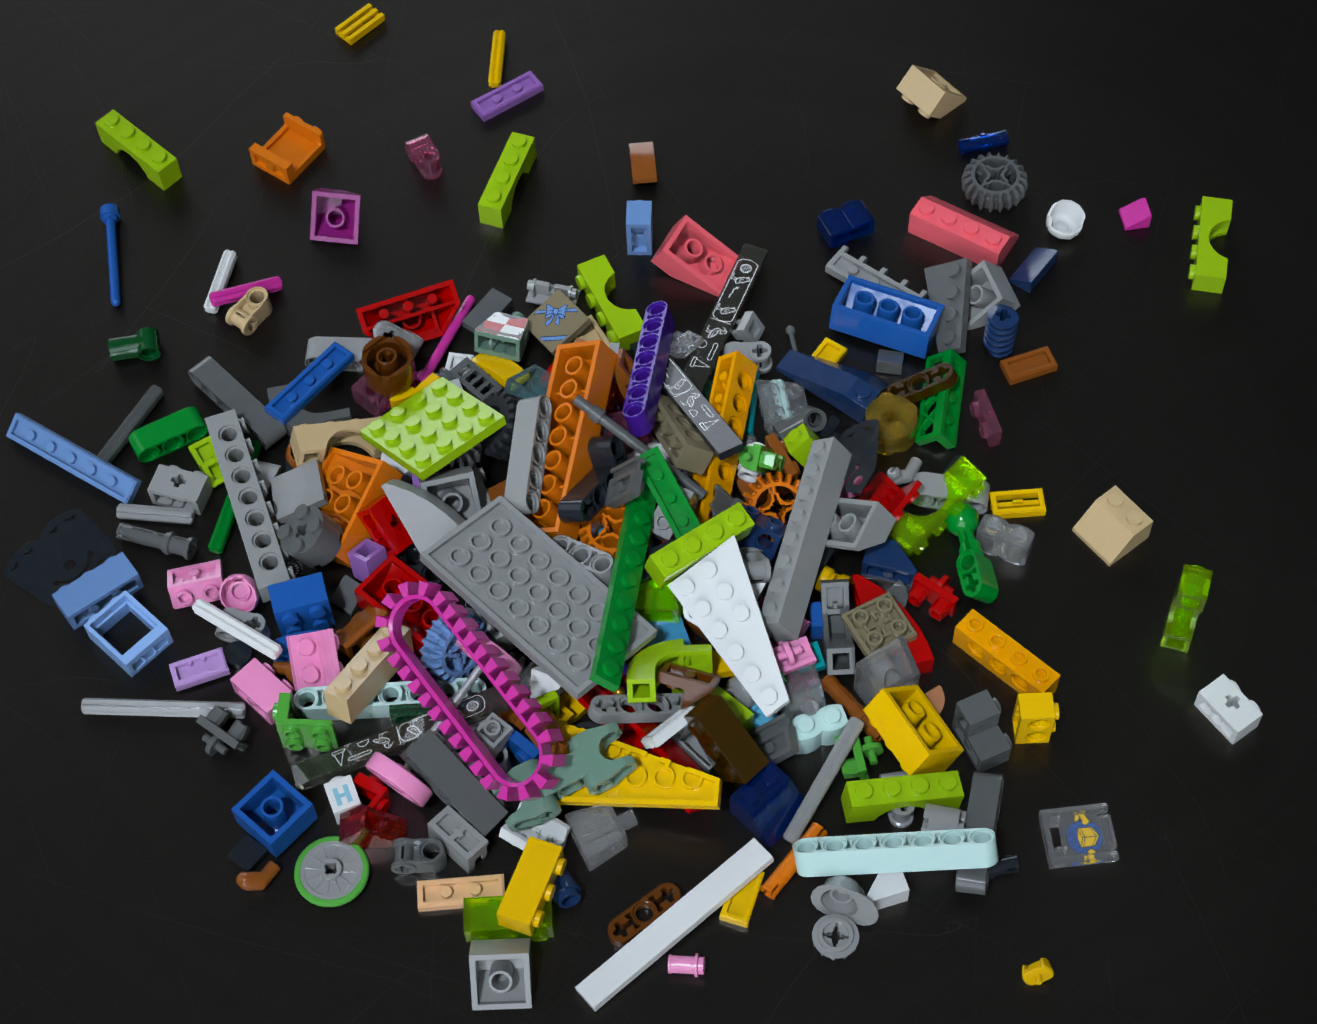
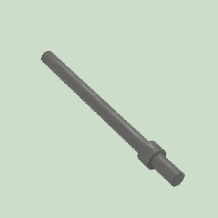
M577 395L572 402L589 415L588 419L596 425L600 423L640 455L650 450L648 446L605 415L606 411L598 405L595 407L580 395ZM666 461L677 482L684 488L694 492L702 500L707 491Z

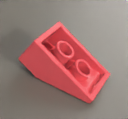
M685 215L672 227L651 262L669 276L720 298L732 280L730 278L732 272L736 274L744 260H740L742 259L740 256Z

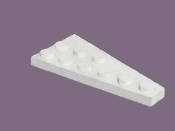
M733 535L670 583L668 587L764 715L769 719L791 701L737 539Z

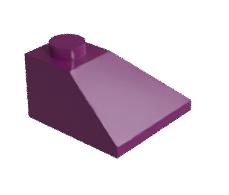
M318 188L313 190L310 240L358 245L362 195L337 189Z

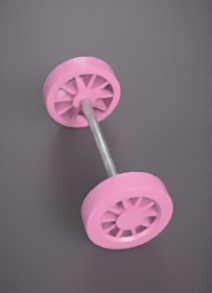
M457 639L456 646L467 657L474 661L470 654L467 652V650ZM491 640L485 643L494 645L500 652L496 658H504L511 667L506 671H515L517 675L520 674L522 667L511 655ZM478 665L451 700L455 708H457L483 672ZM436 721L431 728L432 732H439L438 725L444 721ZM374 752L365 765L378 779L419 807H424L433 794L427 785L410 772L412 769L407 763L402 766L382 753Z

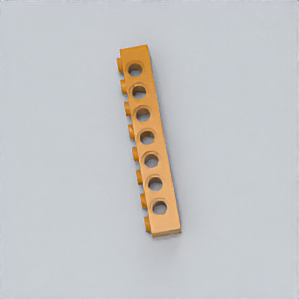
M734 351L718 357L709 403L742 441L758 365L739 351ZM739 453L721 461L714 454L712 462L706 467L703 475L693 473L692 478L707 491L694 511L700 524L713 518L709 504L712 503L715 496V484H718L731 496Z

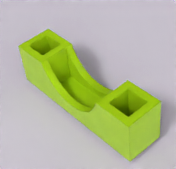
M114 109L95 123L101 141L117 154L123 150L131 155L142 167L148 179L165 191L182 178L177 158Z
M516 132L511 133L479 200L480 223L504 228L512 211V201L517 182L522 173L529 174L537 157L535 137Z
M1203 196L1200 206H1195L1193 220L1197 221V225L1193 226L1191 239L1196 240L1195 245L1192 244L1190 259L1194 260V264H1190L1188 279H1192L1191 290L1222 294L1227 276L1228 259L1218 254L1212 248L1210 241L1218 236L1227 235L1231 222L1233 200Z
M601 255L578 264V276H575L577 286L580 290L584 289L589 307L591 309L594 308L597 312L596 318L601 327L605 326L607 330L608 340L612 343H620V349L630 350V344L639 341L643 320L636 309L619 308L607 299L610 292L616 288L615 272L606 256Z
M738 502L651 554L644 568L658 588L661 589L676 580L733 535H735L737 542L747 537L755 523L741 503Z
M958 770L846 781L841 795V802L846 823L874 821L882 814L897 808L920 807L925 809L926 803L959 809L964 798V792Z

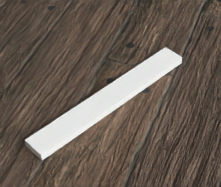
M753 838L575 987L576 991L596 1012L773 863V856Z

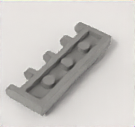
M843 245L825 266L826 273L844 283L848 275H852L924 299L928 296V292L924 289L918 294L907 288L909 281L906 279L898 283L886 276L888 274L887 268L883 267L880 271H877L866 265L867 257L862 255L857 260L847 254L849 247Z

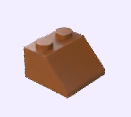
M368 606L362 612L356 613L352 617L351 622L343 629H339L334 633L337 634L339 639L338 660L346 666L379 630V627H375L376 615L388 616L384 609Z

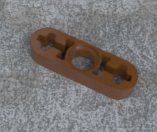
M663 883L614 918L608 925L610 942L617 947H624L681 899L679 888L672 883ZM666 893L668 896L673 894V902L670 903L668 900L662 902V894ZM658 904L660 907V912H658L656 905ZM642 908H647L652 911L653 916L649 921L643 922L636 917V913ZM628 918H631L633 922L630 927H628L630 925ZM619 927L623 930L628 927L626 929L627 936L623 937L621 934L615 936L616 928Z

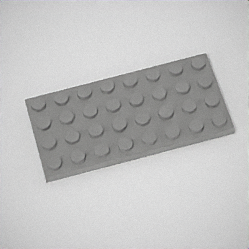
M500 495L420 553V561L573 698L578 700L597 685V683L589 680L608 587L504 497ZM636 611L634 612L625 661L657 635V629Z

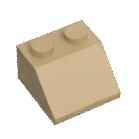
M916 65L910 67L896 88L903 94L901 96L902 99L911 105L915 104L918 106V112L928 119L930 117L942 118L967 99L936 71Z
M1115 485L1095 500L1073 527L1072 531L1110 567L1149 537L1153 520Z

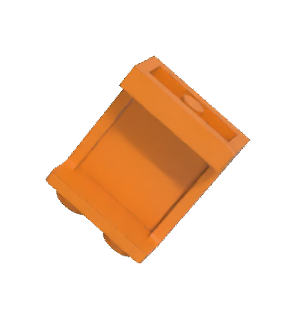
M286 112L283 115L284 125L263 147L254 143L249 148L253 165L290 185L326 148L324 134L318 127L311 126L300 117Z

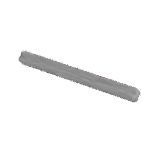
M84 698L81 702L83 714L199 717L200 715L207 716L215 706H219L231 714L229 718L243 719L246 716V705L244 702Z

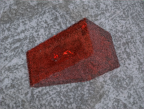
M359 805L340 815L339 842L347 845H360L362 849L393 848L392 842L394 839L406 838L407 819L365 805Z

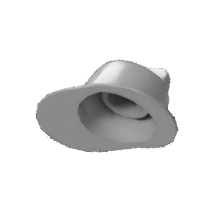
M845 875L831 876L827 878L824 885L818 886L812 891V904L824 914H842L849 917L855 924L862 926L872 925L878 920L879 913L877 907L865 896V892L857 881Z

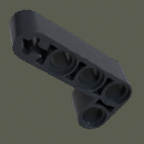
M597 436L589 440L588 453L593 468L559 502L558 516L563 523L589 522L605 506L608 483L614 476V474L610 473L611 469L629 460L623 442L617 436Z

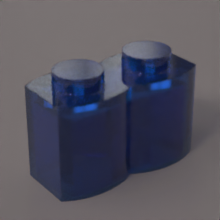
M862 200L847 201L840 208L825 209L817 216V229L830 248L840 247L851 240L863 238L874 232L875 220Z

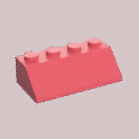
M934 196L921 197L909 216V233L961 257L968 258L977 264L986 260L1000 266L1019 238V235Z

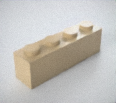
M402 625L403 638L412 652H414L411 630ZM379 628L323 691L328 715L352 724L400 669L393 668L387 660L395 652H383L377 643V640L389 637L388 628Z

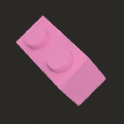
M253 658L230 681L234 691L269 724L273 725L276 721L273 720V705L278 703L279 693H291L294 702L293 692L295 690L287 680L283 679L280 681L275 676L276 672L268 663L261 664L256 658Z

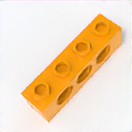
M974 609L955 626L953 643L1019 694L1052 692L1053 694L1057 690L1061 676L1059 673Z

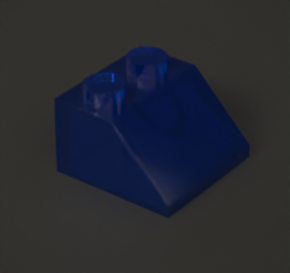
M769 760V763L747 784H743L730 796L729 811L771 848L783 837L804 798L791 778Z

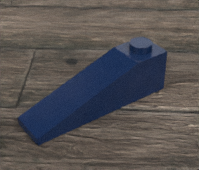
M791 349L776 367L777 371L859 423L868 417L889 386L869 372Z

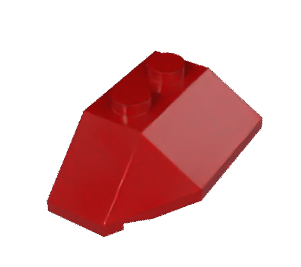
M453 279L355 310L363 334L370 338H374L373 328L376 323L386 320L428 341L444 335L460 305V300ZM384 332L383 335L389 337L391 333Z

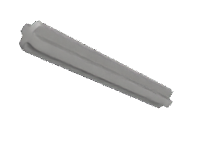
M853 716L850 717L786 829L783 837L791 844L795 840H799L861 733L864 722Z

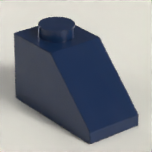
M887 537L884 543L866 548L862 561V576L892 583L900 579L905 586L912 587L917 569L897 541L890 540Z

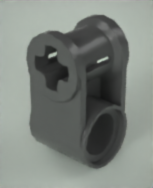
M397 838L392 842L395 855L394 862L391 864V871L404 875L412 873H437L447 866L448 857L441 841L437 838ZM439 852L437 857L433 859L427 858L430 853Z

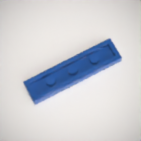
M333 342L264 407L265 412L285 426L355 360L354 354L337 342Z

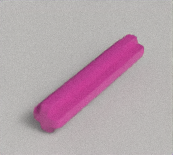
M279 276L250 282L209 293L211 305L216 307L239 301L249 289L256 286L265 288L267 293L280 291L283 286Z

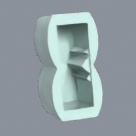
M827 705L816 713L800 714L791 720L792 725L796 729L799 747L797 754H808L818 749L821 745L829 746L835 744L834 737L841 735L848 722L842 705Z

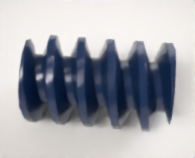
M995 305L987 312L983 344L995 358L1007 357L1013 352L1020 318L1018 313L1008 305Z

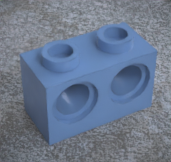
M627 201V255H652V201Z

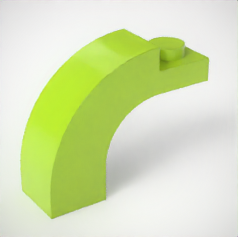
M674 639L651 645L640 651L630 661L627 668L628 703L656 702V691L660 684L657 682L658 675L666 661L713 674L712 644L684 645V639Z

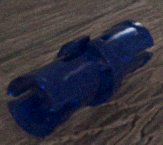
M1004 129L987 134L981 132L974 137L958 139L960 154L979 150L985 152L989 148L1008 145V133Z

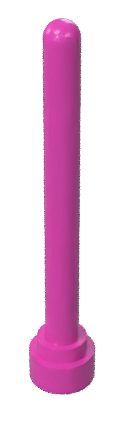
M468 295L463 301L425 368L416 372L417 377L412 383L413 388L417 387L431 373H434L462 325V321L475 302L474 296Z

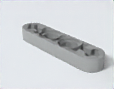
M657 693L656 702L628 703L627 694L598 695L592 699L589 705L588 716L598 724L617 722V724L664 722L681 708L684 693ZM655 704L659 706L662 711H653L649 708L648 705ZM622 705H629L633 707L635 712L630 713L625 711L622 708Z

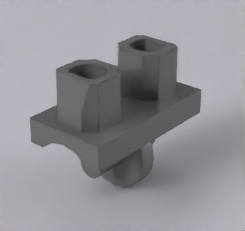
M215 706L207 716L200 715L196 720L198 724L214 734L210 736L206 733L202 737V740L207 743L205 752L210 756L215 755L217 752L225 755L229 748L223 745L224 742L233 749L245 752L249 745L244 741L248 737L251 728L241 721L235 720L229 731L223 726L231 714L219 706Z

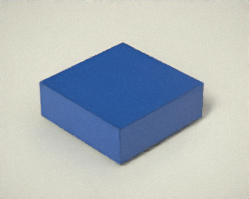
M811 602L809 621L811 622L810 632L812 639H822L823 620L821 602Z

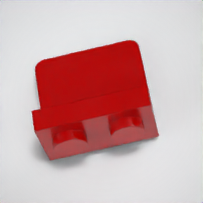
M880 471L873 477L857 499L879 502L896 518L895 522H897L905 513L903 510L905 505L912 503L920 494L917 490L922 483L916 480L900 489L888 476Z

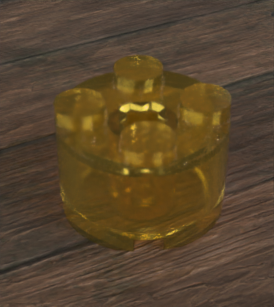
M889 392L881 393L879 397L875 398L868 405L865 412V421L871 419L879 420L878 453L893 455V452H905L913 445L918 421L917 407L902 396L893 395ZM871 426L864 427V429L867 431Z

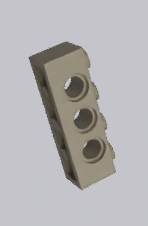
M660 394L652 431L676 468L703 475L706 467L712 462L714 452L669 397Z

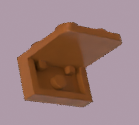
M775 433L765 436V446L774 449V453L785 456L782 472L783 480L787 474H791L793 476L792 484L800 475L798 464L795 460L791 461L784 441H779ZM737 469L734 478L736 486L741 494L743 492L751 494L753 490L748 487L749 482L743 481L738 477ZM770 470V473L773 476V480H775V475L777 471ZM762 475L761 478H762V479L764 480V482H765V481H766V475ZM758 482L752 483L756 487L759 485ZM776 486V491L780 497L791 492L786 487ZM768 489L760 494L756 503L759 505L766 503ZM743 496L745 501L748 503L749 499Z

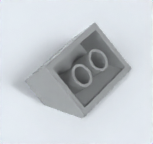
M839 498L825 547L860 551L884 543L896 518L877 501Z

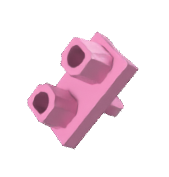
M807 636L790 642H782L780 646L773 648L778 666L783 675L817 663Z

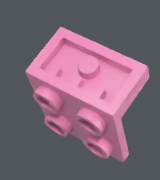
M333 628L286 636L295 691L305 687L328 686L344 669L342 662L338 661L339 639L337 634H334Z

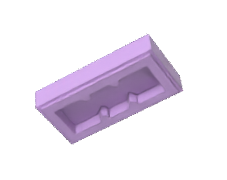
M222 647L168 664L177 692L230 674Z

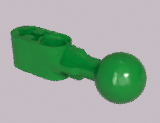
M954 504L946 512L945 525L949 532L959 537L960 548L958 551L960 555L957 558L956 567L963 593L982 603H992L998 596L999 588L992 562L984 556L980 541L975 539L974 532L979 525L978 512L970 504Z

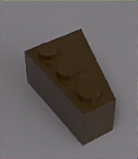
M707 695L684 716L688 723V729L698 740L712 767L723 782L747 784L769 763L767 757L721 695Z

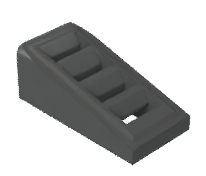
M468 357L449 371L455 379L459 378L464 391L481 402L488 398L489 394L496 391L502 392L503 390L491 376ZM467 366L470 370L463 376H460L458 373ZM472 374H475L476 377L470 382L466 381ZM479 381L483 383L477 389L473 387ZM487 387L489 389L484 395L480 393Z

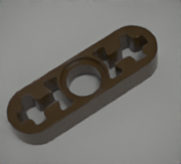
M940 363L890 384L884 391L883 396L891 408L900 409L951 388L957 382L958 376L951 364ZM926 382L924 388L915 390L918 383Z

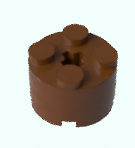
M385 335L375 337L362 350L361 364L365 381L370 389L382 394L386 398H392L396 394L408 389L417 377L410 344L405 339L394 335V338H385Z

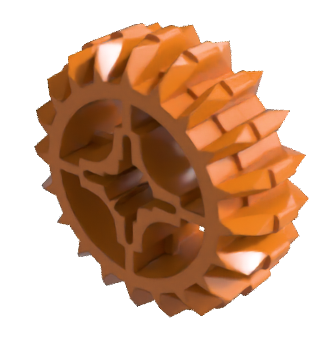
M779 471L776 472L775 480H773L772 474L767 472L765 482L760 476H757L756 481L759 484L757 487L752 483L748 484V487L753 492L751 494L743 492L742 496L748 498L749 501L748 503H740L741 505L743 503L755 507L760 494L768 489L766 503L758 506L757 509L760 513L777 518L784 524L785 515L788 511L792 510L795 499L782 500L776 491V486L786 487L796 498L800 480L797 479L791 484L793 476L787 474L783 480L782 472ZM775 501L780 505H785L782 506L778 514L768 511Z
M626 503L615 509L604 506L591 521L581 522V529H579L578 533L580 542L604 551L615 559ZM604 526V529L598 533L599 536L595 538L597 531ZM650 532L649 540H651V538H652V533H651V532Z

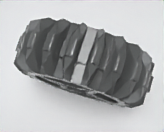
M989 152L986 157L980 154L977 159L972 158L970 164L966 165L961 179L962 192L965 193L966 200H971L972 206L979 205L980 211L983 208H988L989 213L993 209H997L1001 213L1003 208L1010 211L1012 206H1018L1020 200H1023L1028 187L1027 172H1024L1023 165H1018L1017 159L1010 160L1009 154L1005 157H1002L1000 153L992 156Z

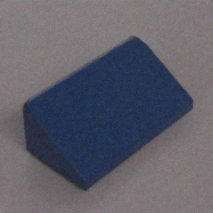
M1036 247L1008 281L1030 293L1056 263L1059 251Z

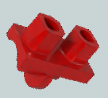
M918 572L913 578L912 588L908 594V602L915 607H920L925 600L930 602L932 605L928 613L937 621H941L947 615L953 616L955 614L959 598L954 595L955 589L949 586L951 577L946 574L939 580L933 575L928 579Z

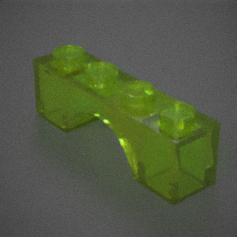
M963 455L944 473L943 480L947 488V499L943 506L935 513L927 516H915L906 512L893 525L888 537L891 540L897 541L909 557L914 553L919 556L929 545L926 541L933 534L938 537L947 528L948 525L945 522L952 514L956 517L967 507L964 503L971 496L974 499L977 498L986 488L983 485L986 477Z
M1184 564L1166 616L1160 642L1161 647L1187 653L1199 613L1202 614L1207 600L1213 571L1198 565L1190 566Z

